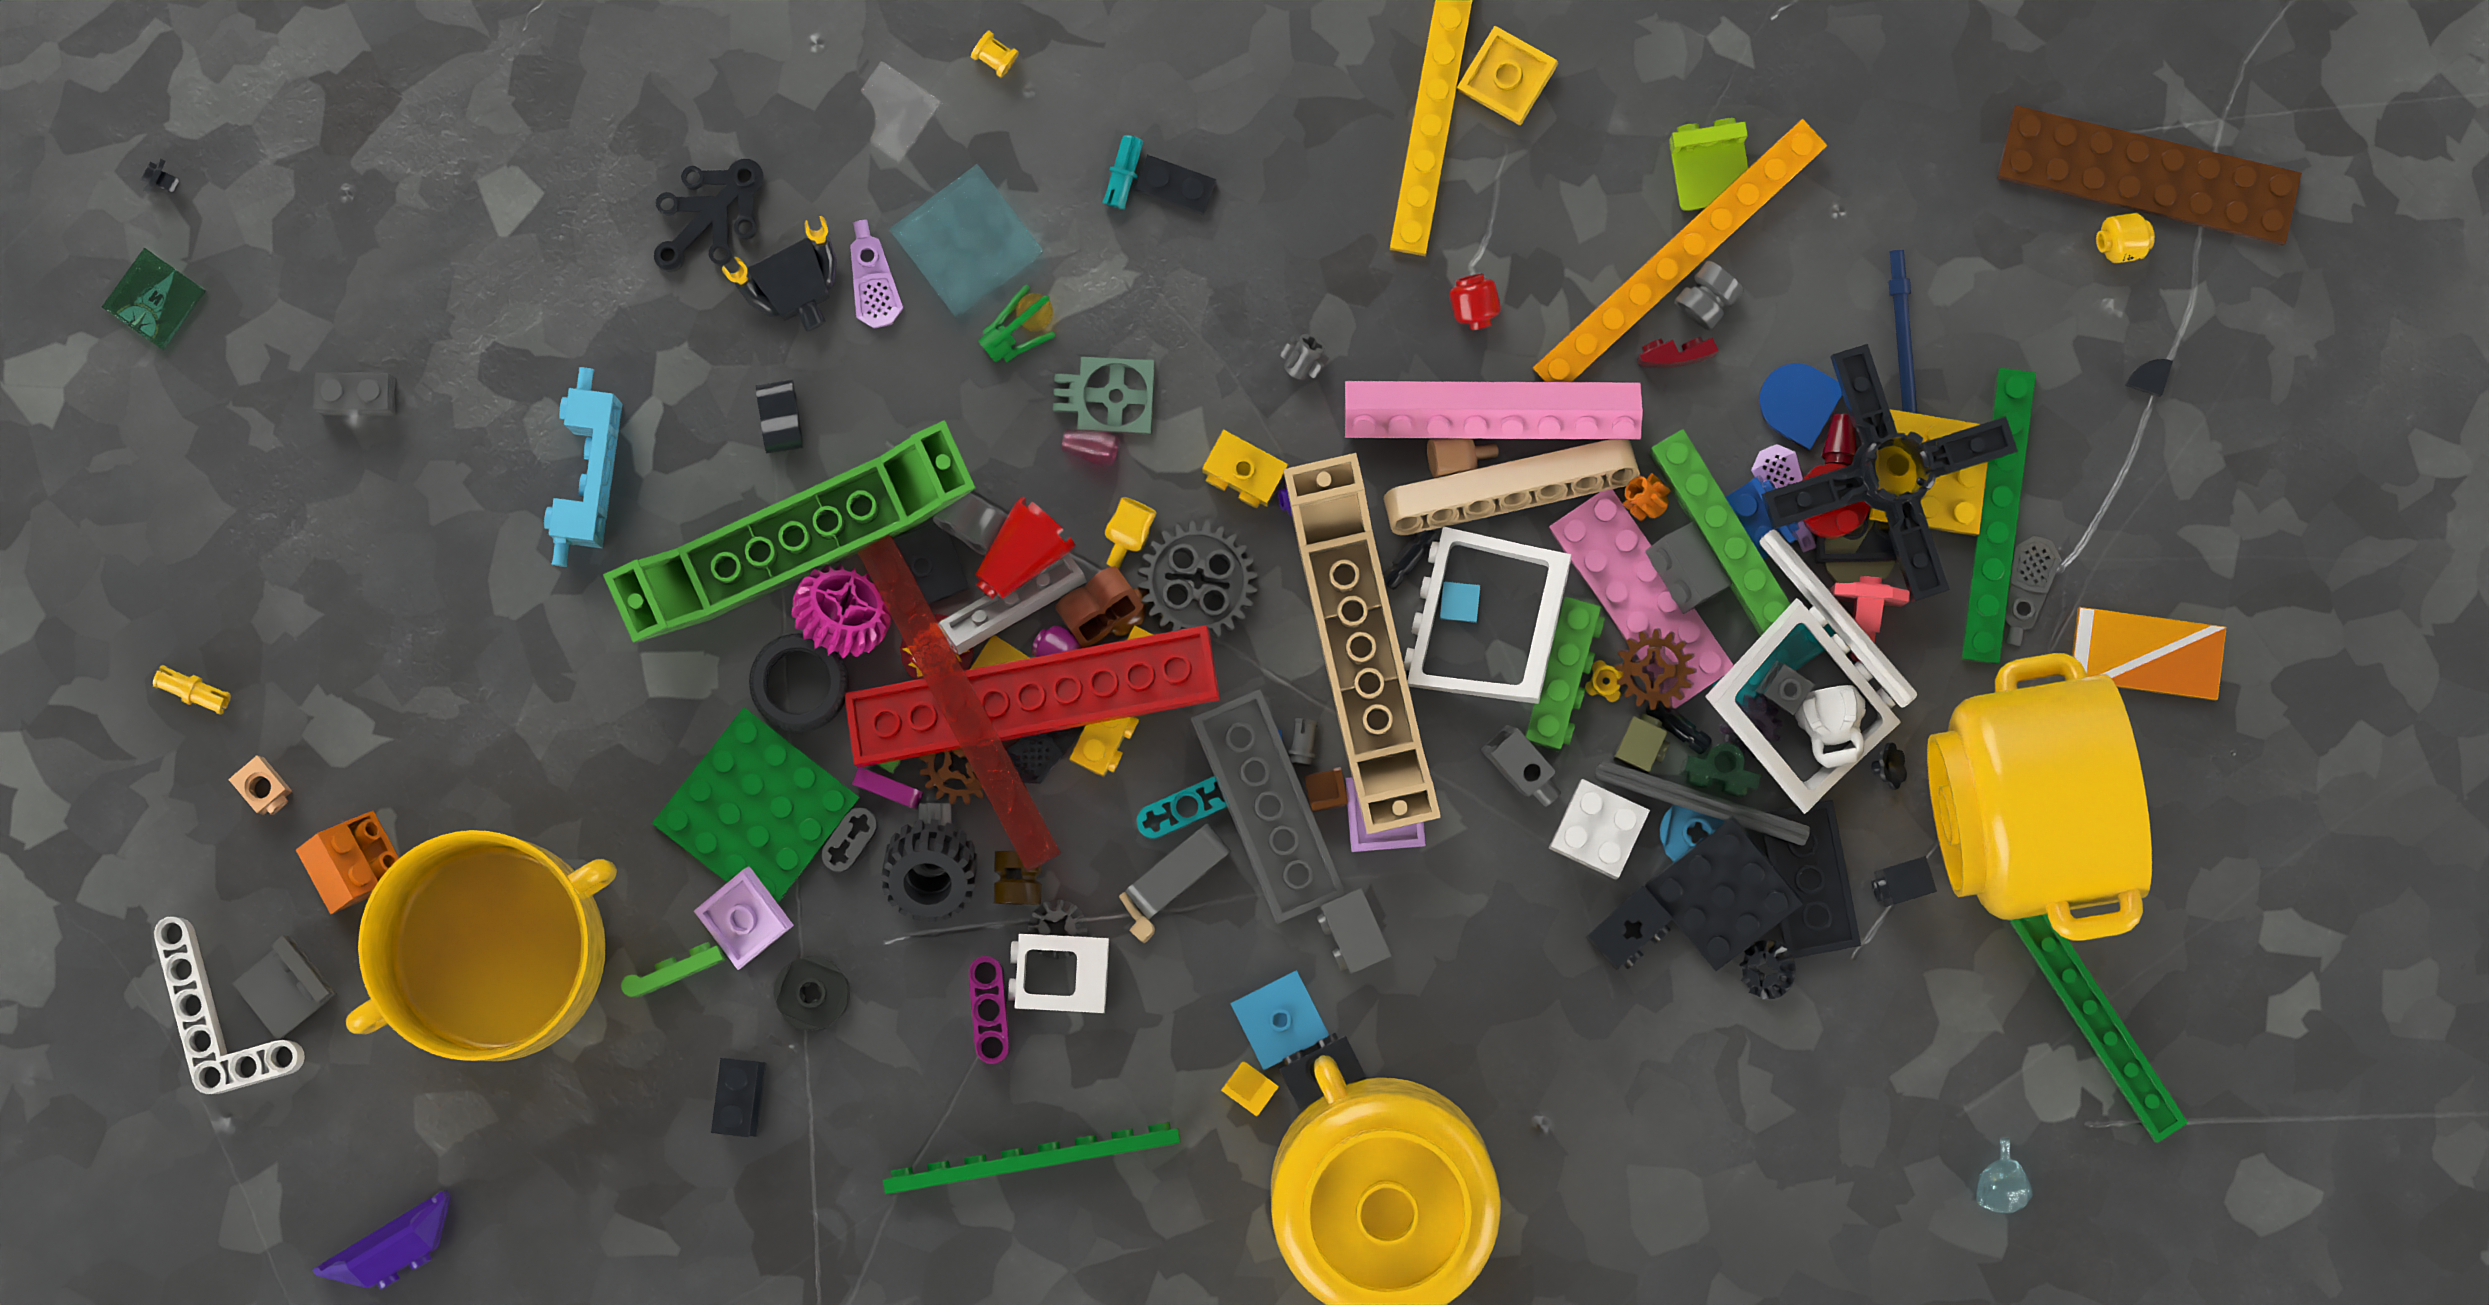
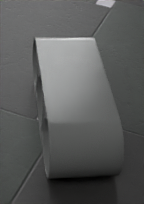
M1207 823L1133 883L1125 892L1146 918L1150 920L1232 851Z

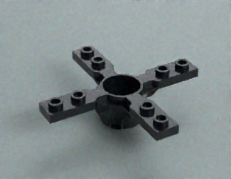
M1868 344L1833 354L1830 358L1853 427L1857 428L1862 445L1855 452L1852 465L1761 494L1772 529L1774 530L1864 501L1873 509L1885 512L1890 527L1888 533L1907 590L1910 591L1911 602L1949 591L1950 589L1920 500L1934 485L1936 477L1948 475L2018 452L2007 417L1922 443L1923 437L1918 433L1911 431L1908 435L1897 433ZM1896 446L1902 448L1911 456L1916 465L1917 472L1916 483L1911 492L1908 491L1904 494L1896 495L1887 492L1884 488L1878 490L1879 479L1876 475L1875 467L1870 462L1877 459L1875 454L1877 449L1881 450L1885 447Z

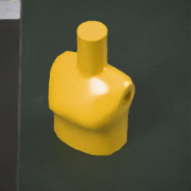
M1121 497L1116 512L1105 529V536L1115 543L1106 562L1109 566H1116L1120 569L1127 550L1138 552L1144 548L1151 524L1157 514L1154 509L1131 498Z

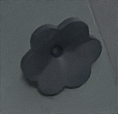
M1891 742L1887 743L1884 750L1880 751L1879 760L1872 762L1871 769L1875 776L1880 775L1883 782L1888 783L1892 790L1900 788L1901 782L1906 780L1907 772L1904 766L1905 755L1903 751L1897 750L1896 744Z

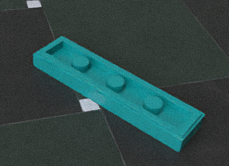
M1804 623L1797 624L1738 691L1735 696V702L1740 709L1760 696L1755 691L1775 661L1784 663L1796 671L1825 651ZM1829 624L1823 627L1830 637L1836 634ZM1721 677L1711 685L1714 687L1723 677Z

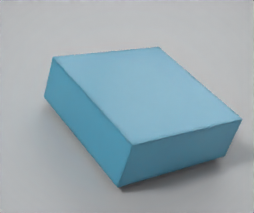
M1443 582L1440 619L1476 623L1480 585Z

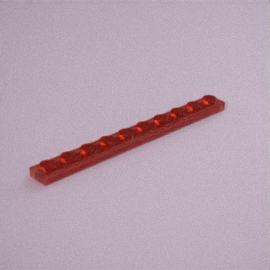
M889 534L859 551L858 554L1024 867L1027 871H1031L1060 855L1059 847L894 538Z

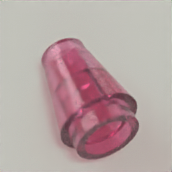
M1066 430L1062 440V451L1069 452V454L1101 467L1105 464L1113 465L1117 456L1119 439L1118 436L1111 435L1110 431Z

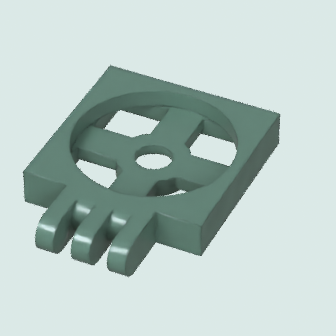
M1081 357L1080 375H1054L1055 383L1069 384V389H1054L1053 397L1068 398V404L1053 403V412L1078 413V432L1151 435L1155 361ZM1101 367H1110L1109 384L1104 388L1087 387L1088 379L1095 371ZM1125 368H1132L1141 375L1146 383V390L1128 389L1124 384ZM1114 389H1119L1123 393V399L1119 403H1113L1109 399V393ZM1086 402L1104 404L1108 409L1107 425L1101 424L1090 415L1086 408ZM1128 405H1145L1144 411L1135 421L1128 425H1122L1123 409Z

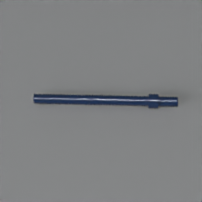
M1904 250L1889 251L1892 280L1888 281L1889 296H1893L1902 411L1917 414L1908 295L1911 294V282L1909 278H1906Z

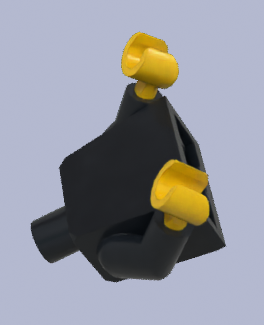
M819 216L822 224L821 229L818 231L811 230L806 220L804 224L808 237L747 268L739 257H734L740 265L736 273L731 274L724 265L722 267L723 273L730 281L735 282L737 289L749 305L770 317L780 315L784 321L798 315L807 332L820 327L826 322L818 304L830 298L828 290L833 287L836 278L837 257L831 240L827 236L828 227L826 220L822 216Z

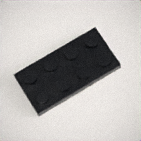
M1833 800L1817 802L1805 814L1798 806L1766 812L1810 827V834L1805 845H1798L1762 833L1768 859L1803 900L1802 906L1780 922L1784 946L1791 952L1793 958L1861 946Z

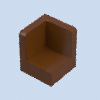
M1341 767L1304 776L1312 813L1348 805Z

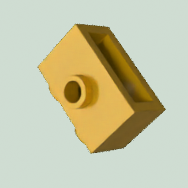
M1223 429L1202 471L1208 475L1205 481L1223 491L1229 486L1240 492L1238 499L1254 508H1258L1259 504L1268 507L1284 478L1283 469H1287L1288 464Z

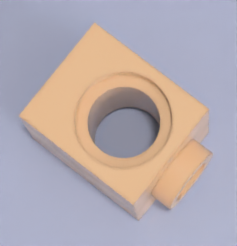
M258 755L228 779L255 812L261 815H265L267 812L273 815L288 803L286 796L292 792L267 760ZM267 778L271 783V791L266 797L259 798L255 793V785L260 779Z

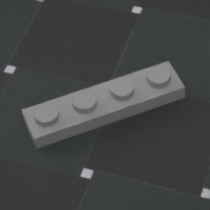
M1068 553L1004 599L995 596L992 600L984 596L940 621L939 624L947 639L960 655L1086 583V579L1082 570Z

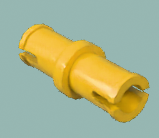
M165 665L159 667L160 671L157 670L154 676L153 687L181 697L182 702L189 705L194 702L215 711L217 714L221 715L224 713V709L227 708L231 697L229 692H224L202 683V678L192 675L188 677L167 668Z

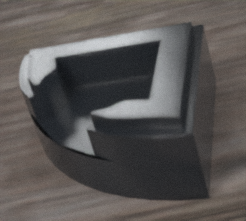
M2155 359L2142 364L2129 376L2125 386L2161 397L2173 360Z

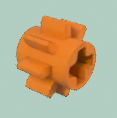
M1653 473L1647 479L1642 476L1636 477L1626 486L1625 497L1627 500L1623 505L1639 521H1643L1646 515L1649 518L1655 519L1666 511L1669 503L1666 495L1670 492V489Z

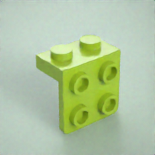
M1725 118L1714 121L1713 127L1699 128L1697 123L1686 124L1677 127L1678 132L1672 133L1669 145L1679 206L1683 211L1705 209L1748 169L1744 145L1748 136L1745 122L1736 123L1735 118Z

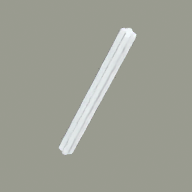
M1775 529L1765 534L1759 541L1760 546L1811 605L1821 613L1830 627L1845 642L1893 700L1902 708L1910 704L1917 697L1915 689L1781 534Z

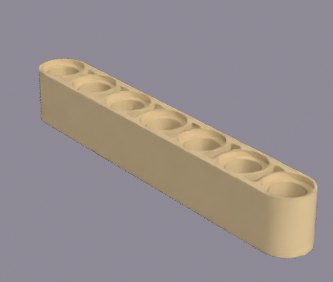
M1609 439L1399 486L1389 490L1384 495L1383 500L1392 532L1397 535H1410L1424 530H1432L1624 487L1632 479L1639 477L1640 472L1631 442L1628 439Z

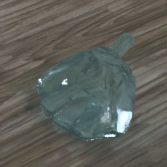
M2001 1138V1160L1993 1162L1983 1171L1977 1186L1976 1199L1980 1206H1984L1996 1213L2005 1214L2006 1212L2013 1213L2025 1207L2028 1200L2032 1198L2033 1192L2030 1181L2017 1161L2010 1159V1139Z

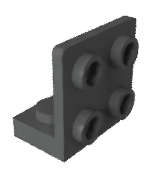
M282 935L271 944L274 949L233 982V986L276 1039H282L337 995L291 936Z

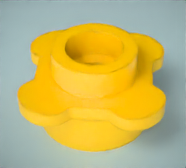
M1602 660L1594 662L1591 680L1585 685L1586 692L1591 696L1596 694L1604 696L1609 702L1617 701L1621 696L1619 691L1621 685H1617L1616 681L1624 677L1623 672L1615 670L1613 666L1606 665ZM1604 678H1608L1610 680V683L1608 685H1605L1603 683Z

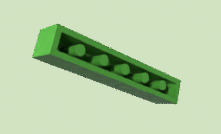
M1682 429L1653 446L1648 454L1689 521H1694L1733 583L1730 588L1761 637L1791 604L1686 432Z

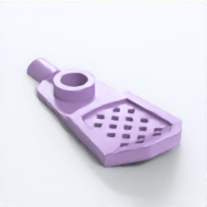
M859 220L853 223L856 240L850 245L856 317L875 329L892 325L904 308L879 239L870 235L867 220ZM863 251H873L874 259L871 262H863L861 260Z
M1777 444L1760 451L1751 469L1755 477L1761 476L1764 481L1767 480L1768 475L1771 476L1770 480L1776 488L1787 486L1788 483L1800 482L1803 479L1796 452ZM1803 520L1798 522L1800 529L1795 532L1799 537L1798 542L1802 552L1816 548L1812 534L1804 525Z

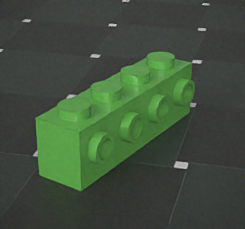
M1566 596L1562 601L1539 704H1533L1525 737L1532 745L1556 752L1561 750L1562 744L1570 745L1575 724L1570 723L1569 719L1573 708L1580 709L1585 688L1579 687L1582 673H1590L1595 656L1594 652L1589 651L1592 637L1600 638L1605 617L1599 616L1601 606Z

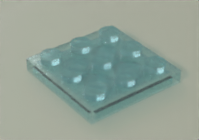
M978 164L889 229L955 318L1044 253Z

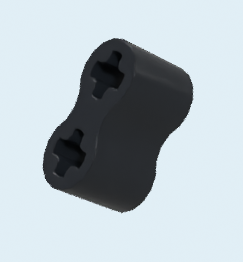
M793 379L756 385L757 403L766 454L803 448Z

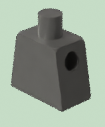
M1506 725L1480 749L1522 795L1529 797L1534 794L1544 807L1550 805L1560 796L1561 791L1550 780L1555 774V770L1518 728ZM1530 764L1532 772L1528 777H1525L1523 771Z

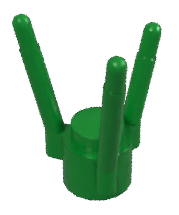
M1024 285L993 323L983 330L985 335L978 342L995 363L1002 358L1008 363L1018 354L1055 337V332L1050 331L1014 348L1011 347L1016 343L1011 334L1049 301L1048 295L1040 298L1005 328L1002 323L1030 290L1029 285Z

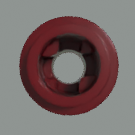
M1835 414L1832 416V422L1821 457L1825 460L1824 465L1837 463L1850 466L1857 451L1855 427H1853L1850 415Z

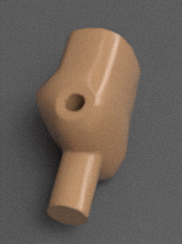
M1473 438L1430 439L1427 443V457L1433 477H1441L1475 470L1478 466V460L1497 458L1498 447L1496 444L1475 446Z

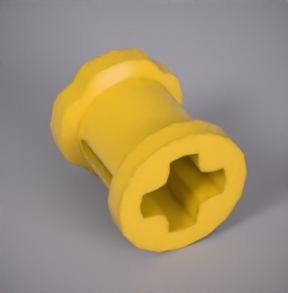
M988 30L975 46L971 58L982 60L995 69L996 75L1002 78L1015 62L1019 51L1015 48L1011 50L993 38L994 33Z

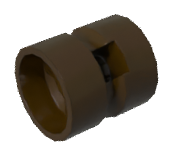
M995 851L994 872L1000 875V879L994 883V904L1041 905L1042 884L1036 880V877L1042 873V852ZM1016 870H1021L1022 879H1014Z

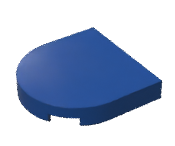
M1792 363L1777 368L1767 377L1760 390L1759 405L1766 424L1773 431L1810 451L1840 400L1842 391L1838 381L1816 368L1806 364Z

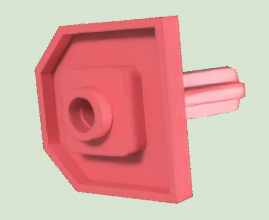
M1861 576L1860 582L1835 583L1829 588V591L1838 601L1854 602L1852 618L1874 643L1876 632L1880 633L1883 605L1902 607L1909 602L1910 591L1882 584V578ZM1851 651V659L1855 661H1860Z

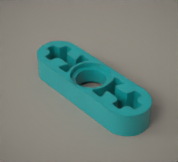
M1215 776L1144 807L1137 816V827L1140 833L1149 839H1159L1228 808L1226 802H1222L1219 797L1208 801L1212 808L1205 811L1203 800L1196 792L1204 788L1205 796L1214 792V784L1217 783ZM1185 796L1193 797L1198 803L1197 813L1189 818L1182 817L1176 809L1178 801ZM1170 803L1172 815L1178 823L1171 826L1170 819H1166L1159 824L1160 830L1154 832L1151 827L1145 829L1143 823L1148 820L1146 814L1153 812L1155 816H1161L1167 813L1162 806Z

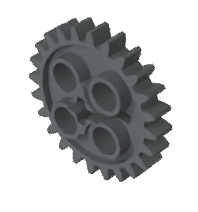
M1190 521L1187 532H1184L1179 524L1175 525L1174 537L1163 531L1160 535L1163 545L1154 541L1151 542L1150 548L1155 553V556L1150 554L1143 555L1142 560L1149 565V568H1139L1137 574L1147 578V581L1138 584L1137 590L1148 591V595L1141 600V603L1143 605H1153V608L1147 615L1149 618L1157 615L1162 617L1158 625L1159 629L1165 627L1168 623L1172 625L1171 632L1207 625L1217 639L1221 636L1220 626L1225 627L1230 632L1234 629L1232 617L1238 621H1243L1245 615L1239 608L1250 609L1253 603L1245 596L1253 595L1257 592V588L1248 585L1249 581L1257 578V573L1247 572L1246 569L1254 562V559H1242L1241 557L1247 546L1243 545L1237 548L1233 546L1237 535L1233 534L1229 538L1224 539L1222 537L1223 526H1220L1215 534L1211 533L1209 522H1205L1201 531H1197L1194 521ZM1177 552L1187 553L1191 558V566L1186 569L1178 568L1173 562V554ZM1213 558L1224 560L1228 567L1227 573L1223 575L1214 574L1209 568V561ZM1170 573L1184 579H1192L1194 574L1198 573L1201 575L1200 579L1203 582L1227 583L1230 588L1222 589L1212 584H1203L1200 589H1195L1194 582L1188 580H1168L1165 578V574ZM1171 588L1181 589L1186 596L1185 603L1181 605L1172 604L1167 598V590ZM1207 594L1217 595L1221 599L1222 608L1218 611L1208 610L1203 603L1204 596Z

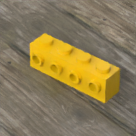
M1134 625L1127 640L1153 634ZM1132 716L1086 725L1073 750L1070 761L1102 777H1105L1108 770L1114 773L1123 755V752L1118 751V748L1124 737L1131 738L1139 719Z

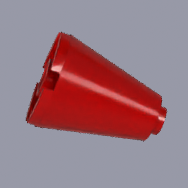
M1023 496L1015 502L975 574L980 580L976 586L992 600L995 596L1004 599L1071 552L1076 546L1071 537L1065 542L1059 536L1063 528L1033 502L1026 507V498Z

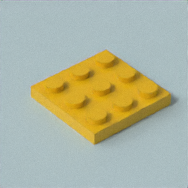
M1890 409L1897 433H1905V435H1908L1910 431L1918 433L1923 437L1922 443L1980 425ZM1896 446L1885 447L1881 450L1877 449L1875 470L1879 479L1878 490L1884 488L1887 492L1901 495L1908 491L1911 492L1917 479L1916 465L1911 456L1902 448ZM1988 462L1936 477L1934 485L1920 500L1929 529L1971 536L1979 535ZM1870 507V520L1888 522L1885 512Z

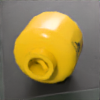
M2138 213L2107 217L2102 223L2101 231L2097 232V247L2100 252H2104L2106 258L2112 263L2141 260L2145 258L2149 249L2154 245V230L2148 220L2145 221L2144 217Z

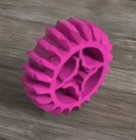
M826 564L821 571L814 569L808 577L805 576L800 582L798 590H796L793 596L792 617L796 618L795 628L804 630L803 640H814V649L823 646L827 648L828 656L832 652L838 651L842 658L848 655L849 652L857 658L863 651L870 653L875 648V645H879L883 641L891 624L892 606L887 603L888 593L879 592L880 582L871 583L869 581V573L861 576L856 573L855 567L850 571H845L840 564L833 570Z

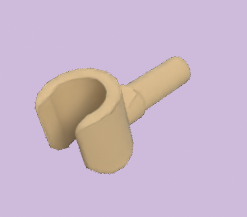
M1124 892L1119 895V898L1130 915L1137 921L1129 931L1141 942L1146 943L1154 934L1155 927L1142 915L1132 899Z

